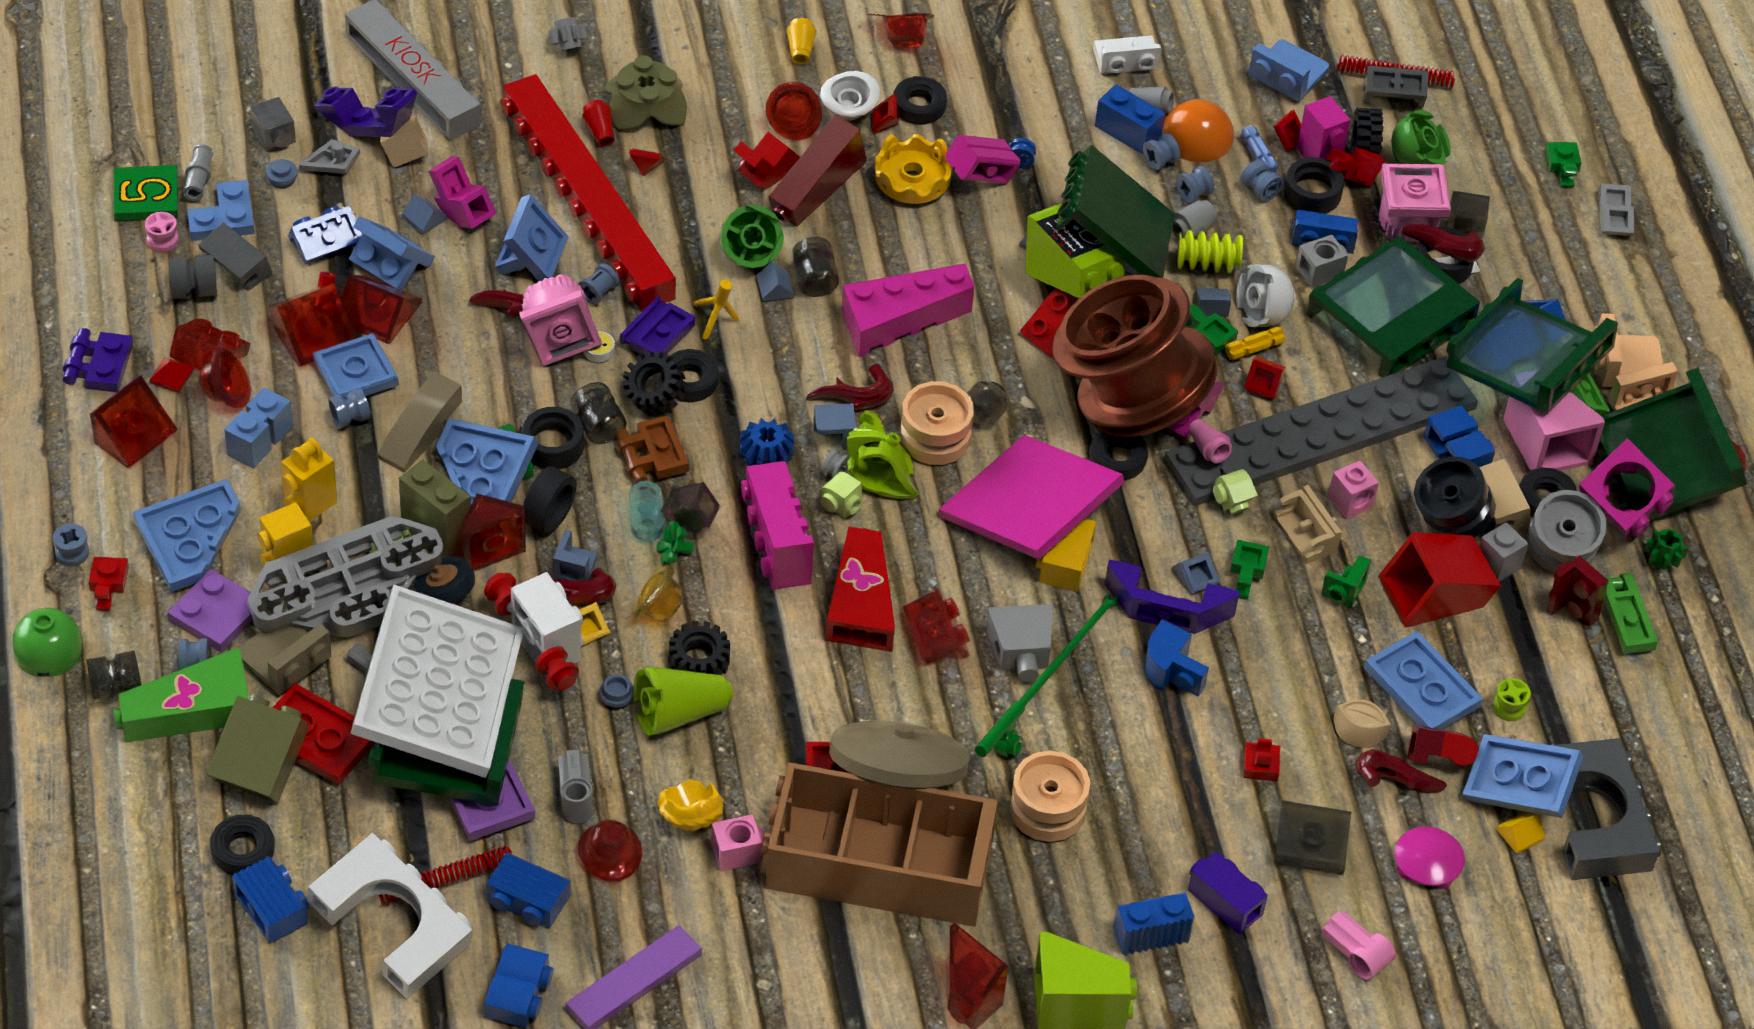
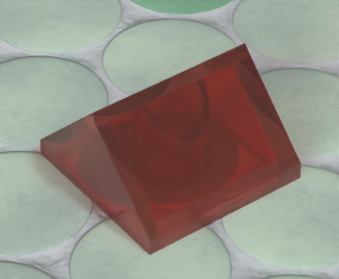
M348 275L334 315V322L365 335L374 333L377 340L390 345L421 305L422 298L401 289H396L391 285L366 275Z
M142 376L135 378L90 413L94 443L127 468L131 467L178 430Z
M476 493L460 528L461 555L463 559L468 561L473 572L526 552L525 509L522 505Z

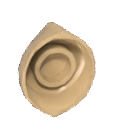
M1352 700L1337 705L1333 720L1338 736L1345 743L1353 747L1369 748L1377 745L1387 738L1391 723L1382 709L1367 700Z

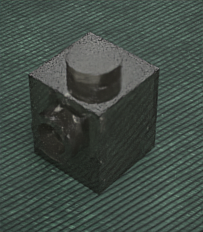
M1453 191L1450 201V217H1442L1441 220L1447 221L1446 227L1460 230L1466 235L1470 232H1477L1479 237L1483 239L1488 219L1490 196Z
M701 482L672 489L661 512L667 522L670 523L673 520L679 523L680 527L686 529V533H697L710 528L720 505L706 484Z

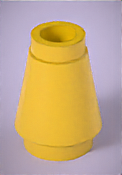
M806 18L792 20L787 28L792 62L798 65H804L809 62L817 33L813 22Z

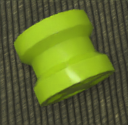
M1508 678L1500 682L1492 705L1495 714L1506 721L1522 719L1525 716L1527 704L1531 696L1528 685L1516 678Z

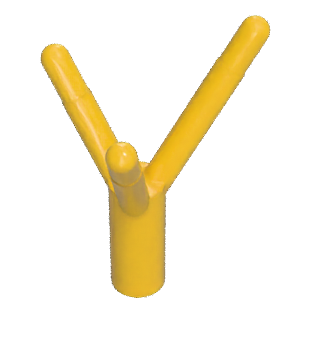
M721 280L716 296L693 302L695 307L713 303L715 305L702 335L703 340L709 338L721 308H725L734 321L739 320V316L728 302L733 286L730 280Z

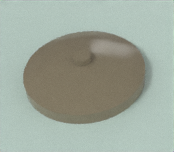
M860 721L843 725L832 733L829 754L833 761L854 775L883 784L911 788L942 787L959 782L967 775L970 760L968 750L952 737L933 729L896 721Z

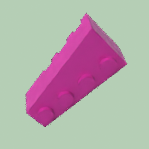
M966 263L843 285L842 313L858 356L861 357L868 354L869 349L881 345L885 347L893 344L895 338L909 333L910 336L922 332L923 327L932 323L937 326L972 312L975 286Z
M786 462L746 466V480L741 481V492L743 500H749L750 506L747 507L750 526H756L757 531L754 532L756 550L763 553V557H761L763 577H769L772 590L812 584L814 541L812 535H807L808 524L806 518L801 516V504L799 498L795 497L794 484Z

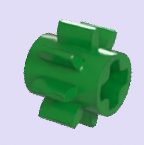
M1669 528L1660 532L1654 530L1652 538L1647 540L1644 549L1645 552L1651 553L1648 562L1663 570L1672 566L1678 568L1681 559H1685L1688 547L1682 545L1684 536Z

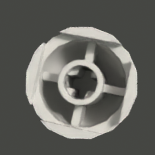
M1249 265L1247 267L1250 268L1248 273L1241 274L1236 290L1237 308L1244 309L1248 317H1241V319L1249 327L1275 326L1287 318L1296 298L1293 285L1288 275L1276 266Z

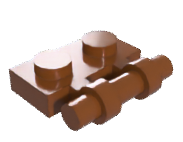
M668 415L637 423V434L629 435L627 429H620L616 432L615 435L618 440L616 444L620 455L625 457L627 473L631 478H634L636 485L642 486L648 482L646 472L654 470L657 479L689 472V462ZM644 448L647 455L638 457L636 451Z

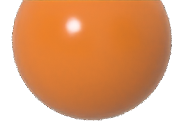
M1203 99L1185 101L1173 108L1164 120L1162 135L1169 133L1175 138L1180 148V158L1192 162L1214 161L1227 154L1233 145L1234 130L1232 122L1227 113L1213 102Z

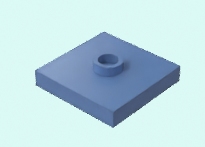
M374 333L313 353V360L332 396L340 395L345 399V396H348L351 391L359 388L367 396L399 385L398 377Z

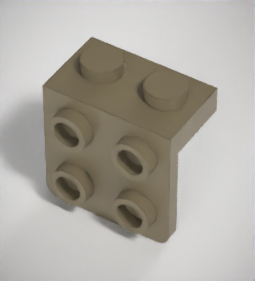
M321 624L309 632L295 626H287L273 632L260 631L239 647L243 664L279 695L332 656L330 633Z

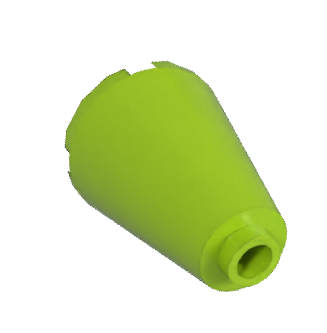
M647 666L639 669L634 679V702L640 701L642 712H637L636 716L641 730L646 735H658L725 710L733 699L732 685L722 675Z

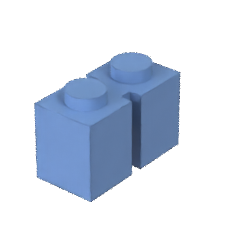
M264 387L246 405L247 413L241 411L224 429L227 455L252 468H255L272 450L271 443L276 445L293 427L291 401Z

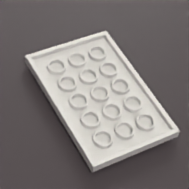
M393 585L350 734L486 778L490 770L508 689L523 635L522 627Z

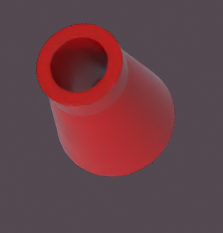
M593 100L585 104L582 119L596 139L598 146L607 147L615 142V137L613 134L611 107L606 105V102L603 100Z

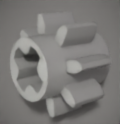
M576 17L554 21L555 29L548 31L551 45L558 44L559 52L579 49L582 47L580 40L587 38L585 24L577 25Z

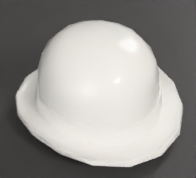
M848 71L828 79L821 87L820 97L824 106L834 115L844 120H854L865 115L875 107L879 100L880 87L877 80L870 74L860 71Z

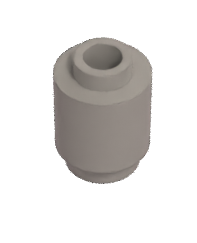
M1206 200L1195 201L1174 213L1173 234L1179 238L1181 233L1182 238H1184L1187 230H1192L1195 238L1200 231L1205 232L1212 228L1214 222L1217 221V212L1214 206Z

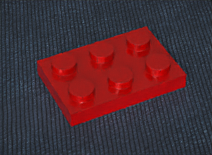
M296 683L272 707L281 710L282 705L302 713L301 718L310 726L296 762L337 785L344 780L375 744L374 741L350 734L355 719L354 715Z

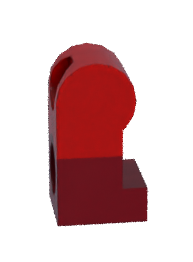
M1413 725L1407 759L1412 762L1426 764L1428 755L1445 757L1458 765H1468L1476 759L1478 746L1471 737L1459 732Z

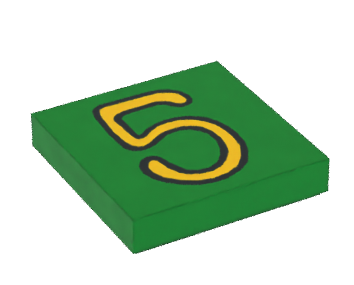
M177 165L114 168V221L146 220V218L156 212H167L178 218Z

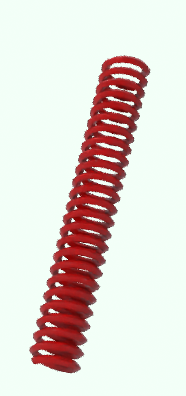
M1341 55L1336 67L1337 71L1341 67L1342 72L1345 71L1346 67V72L1348 73L1351 66V73H1354L1355 70V73L1358 74L1360 70L1361 75L1364 73V69L1366 75L1368 66L1428 71V84H1430L1431 80V84L1434 85L1436 79V85L1438 86L1441 79V86H1444L1446 79L1445 86L1448 87L1450 82V87L1452 88L1455 82L1452 70L1444 72L1441 69L1439 72L1438 68L1436 70L1429 67L1425 69L1423 66L1420 69L1419 65L1411 67L1410 64L1406 67L1405 63L1401 66V63L1396 64L1394 62L1392 64L1390 61L1387 64L1386 61L1382 63L1381 60L1378 62L1376 59L1374 62L1372 59L1368 62L1367 58L1363 60L1362 57L1360 59L1356 57L1354 59L1351 56L1349 59L1348 55L1346 57Z
M504 845L503 848H494L492 851L488 850L487 853L477 854L476 857L472 855L471 858L461 859L460 862L456 860L455 863L450 862L449 865L445 864L444 867H434L433 870L423 871L420 875L426 885L425 876L427 877L430 889L434 888L431 880L432 875L436 888H439L437 872L441 886L444 887L445 882L442 872L446 883L450 884L447 869L453 883L456 880L452 867L458 881H461L458 866L462 878L466 880L463 864L468 877L471 878L472 874L468 861L473 875L477 876L474 861L479 874L482 875L483 871L479 858L484 872L487 873L488 868L485 858L489 869L493 871L490 855L494 867L497 868L498 862L495 853L499 863H501V852L504 858L506 850L510 854H512V851L508 846ZM380 894L381 904L384 906L385 901L383 898V894ZM384 894L387 903L390 904L389 895ZM391 895L392 901L395 902L396 897Z

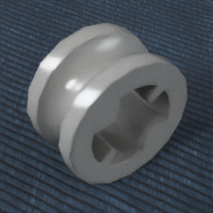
M837 449L832 450L823 463L822 476H832L833 478L839 472L847 473V461L850 456H841L840 451Z

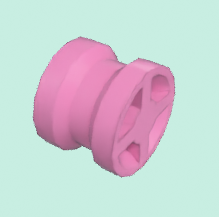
M156 212L146 218V237L150 249L157 252H168L174 249L179 242L175 217L167 212Z

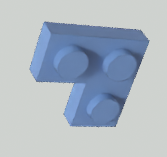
M247 180L216 183L219 206L187 210L191 241L204 240L223 222L240 236L255 234Z

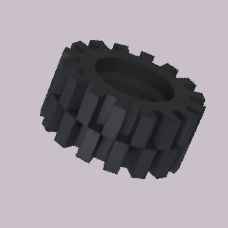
M1356 108L1354 110L1351 127V154L1354 148L1357 147L1381 155L1382 132L1384 128L1382 126L1383 112L1381 109Z
M648 351L645 352L646 358L643 359L638 355L635 357L638 361L637 364L634 365L630 362L627 365L631 372L624 371L623 377L627 381H623L622 385L626 390L624 391L626 396L638 409L647 414L650 411L653 415H659V408L663 413L669 411L667 405L671 404L673 408L678 405L674 399L676 397L683 398L684 394L680 389H686V383L683 381L686 378L681 368L666 353L663 355L660 351H655V355ZM657 373L664 374L665 379L659 389L650 393L644 391V385L652 375Z
M692 621V627L690 628L687 623L681 625V631L676 629L673 632V637H670L669 668L715 675L726 674L728 665H730V640H727L726 632L720 633V627L716 624L711 629L710 622L704 621L703 626H698V621ZM694 648H704L711 651L712 655L704 659H696L688 656L686 652Z

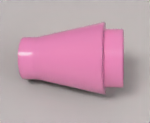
M1202 419L1194 420L1189 425L1188 433L1194 439L1205 460L1221 463L1229 457L1232 452V444L1228 435L1206 424Z

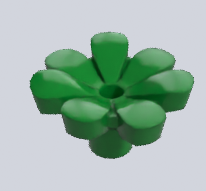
M673 520L670 521L669 528L666 527L663 531L665 541L657 543V552H663L660 558L662 564L675 563L677 561V554L690 555L694 549L693 542L684 540L686 529L680 527V524Z

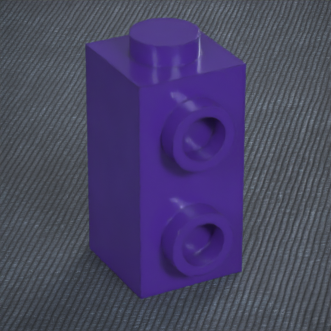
M1217 851L1207 859H1199L1190 869L1189 874L1191 877L1188 891L1239 935L1264 915L1268 897L1264 889L1257 882L1247 878L1239 871L1234 862L1225 859Z

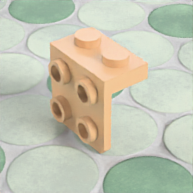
M1602 313L1599 325L1606 318L1615 321V315ZM1616 333L1614 348L1596 365L1597 369H1600L1602 387H1612L1615 376H1619L1622 373L1639 371L1653 365H1662L1663 360L1659 339L1655 336L1618 335Z
M1670 362L1615 376L1608 403L1613 411L1671 390L1673 389L1678 370L1674 363Z

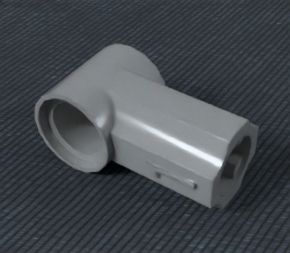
M568 750L565 754L558 757L562 815L568 822L580 824L588 821L593 815L588 754H583L579 750Z

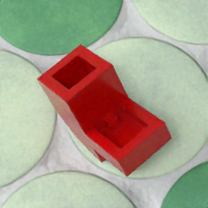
M769 131L754 150L742 141L733 150L742 157L739 162L741 166L738 171L762 189L770 188L782 180L800 158L799 155Z

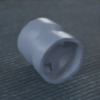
M1262 159L1251 162L1244 169L1240 177L1241 183L1248 189H1253L1256 197L1262 202L1273 199L1283 186V179L1276 172H1270L1269 166Z
M361 388L351 391L348 396H345V399L340 395L328 399L330 412L338 429L349 426L351 419L359 422L371 419L369 404Z

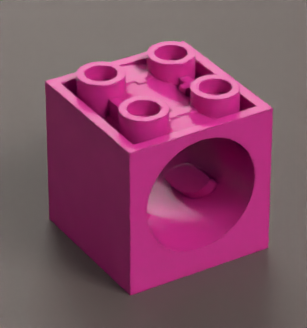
M1628 438L1579 484V491L1592 497L1601 506L1606 521L1626 540L1631 535L1635 538L1640 536L1649 527V518L1655 512L1659 515L1663 514L1674 502L1672 499L1674 498L1675 485ZM1620 473H1638L1651 483L1649 484V500L1651 501L1647 506L1638 511H1620L1614 508L1606 499L1609 498V485L1607 483Z

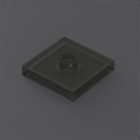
M1282 800L1274 864L1344 875L1351 811Z

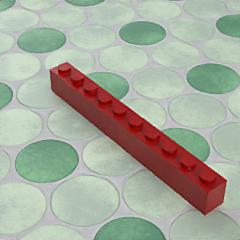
M537 74L503 85V99L500 100L504 115L511 117L517 134L520 137L523 136L527 141L531 155L538 157L544 174L552 178L558 195L564 197L568 202L572 216L579 218L587 238H592L595 242L599 256L602 259H606L618 274L628 299L631 302L634 301L641 312L657 296L661 297L664 303L675 300L676 277Z

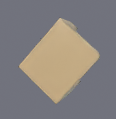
M415 115L411 116L410 120L393 136L380 138V143L393 167L428 154V140Z

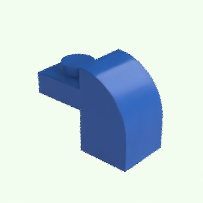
M1163 619L1149 638L1145 660L1147 677L1154 686L1162 691L1170 682L1179 689L1199 697L1205 689L1209 667L1187 657L1192 634Z

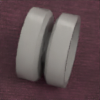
M1561 490L1550 493L1540 502L1526 532V542L1528 543L1531 557L1542 568L1553 573L1564 562L1570 563L1579 555L1589 564L1592 563L1606 534V517L1601 506L1592 497L1582 492Z

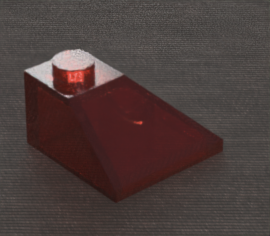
M335 283L294 295L267 306L279 339L299 367L314 362V352L357 339Z
M955 922L949 928L945 961L947 1010H949L951 1016L958 1023L966 1024L970 1029H977L1003 1006L1009 966Z

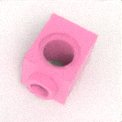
M1360 460L1333 472L1328 498L1345 519H1349L1373 508L1379 482Z
M753 814L712 823L711 844L720 872L761 863L765 832L763 827H757Z

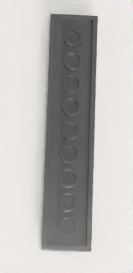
M1445 356L1222 432L1229 436L1232 452L1221 463L1205 460L1195 442L1166 451L1164 461L1195 507L1215 500L1213 486L1215 485L1216 478L1244 469L1249 474L1253 485L1256 486L1426 427L1429 416L1462 405L1467 412L1475 410L1478 400L1456 371L1447 368L1448 359Z

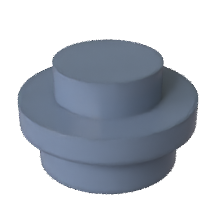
M275 160L267 166L266 177L274 187L287 188L294 183L297 177V167L289 160Z
M611 675L605 679L600 687L601 700L611 707L626 706L633 700L634 686L623 675Z

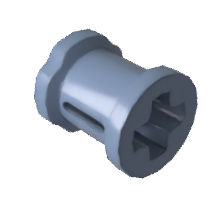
M601 263L595 268L593 275L588 279H582L578 285L584 291L587 302L597 305L602 301L603 295L609 289H614L620 284V279L611 266Z

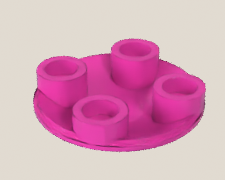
M1417 827L1411 829L1399 838L1395 847L1398 874L1404 879L1413 880L1422 885L1446 889L1451 886L1452 881L1460 875L1464 867L1465 856L1460 843L1452 835L1438 828Z

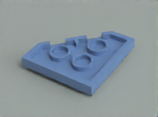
M449 418L436 447L444 461L451 481L471 496L472 521L500 527L539 443L534 436Z
M224 479L133 512L134 522L171 592L197 583L208 572L241 509L240 502L228 479Z

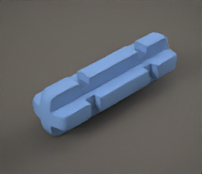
M1253 125L1244 127L1241 130L1242 134L1240 137L1244 144L1247 145V149L1253 159H1262L1269 166L1270 172H1277L1278 163L1271 156L1272 153L1263 138L1259 136L1260 133Z

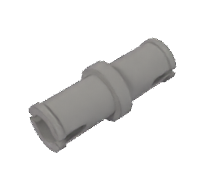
M196 145L193 149L191 163L186 167L185 175L187 180L183 193L184 197L190 201L202 199L205 183L209 181L211 176L209 166L213 152L212 148L208 145Z

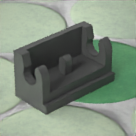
M1368 66L1363 82V91H1365L1363 102H1370L1371 96L1415 99L1418 100L1417 107H1424L1428 91V71Z
M224 222L198 244L202 252L207 253L206 255H214V260L237 277L241 283L247 281L244 287L248 290H251L266 277H270L273 274L267 257Z

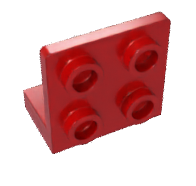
M1054 288L1021 328L1020 332L1054 359L1052 345L1055 334L1064 316L1079 298Z

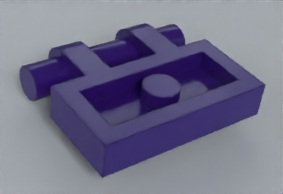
M80 328L77 335L72 338L70 344L71 355L65 360L63 365V382L73 385L77 378H84L86 389L118 393L133 347L132 336L100 332L98 341H90V330ZM83 357H92L91 363L82 362Z

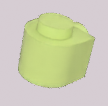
M1244 469L1217 477L1213 486V494L1216 501L1222 505L1224 512L1230 510L1231 515L1250 508L1248 503L1258 496L1249 474Z
M839 472L820 489L822 506L827 511L835 512L844 519L849 515H854L858 512L863 502L862 483L845 472Z

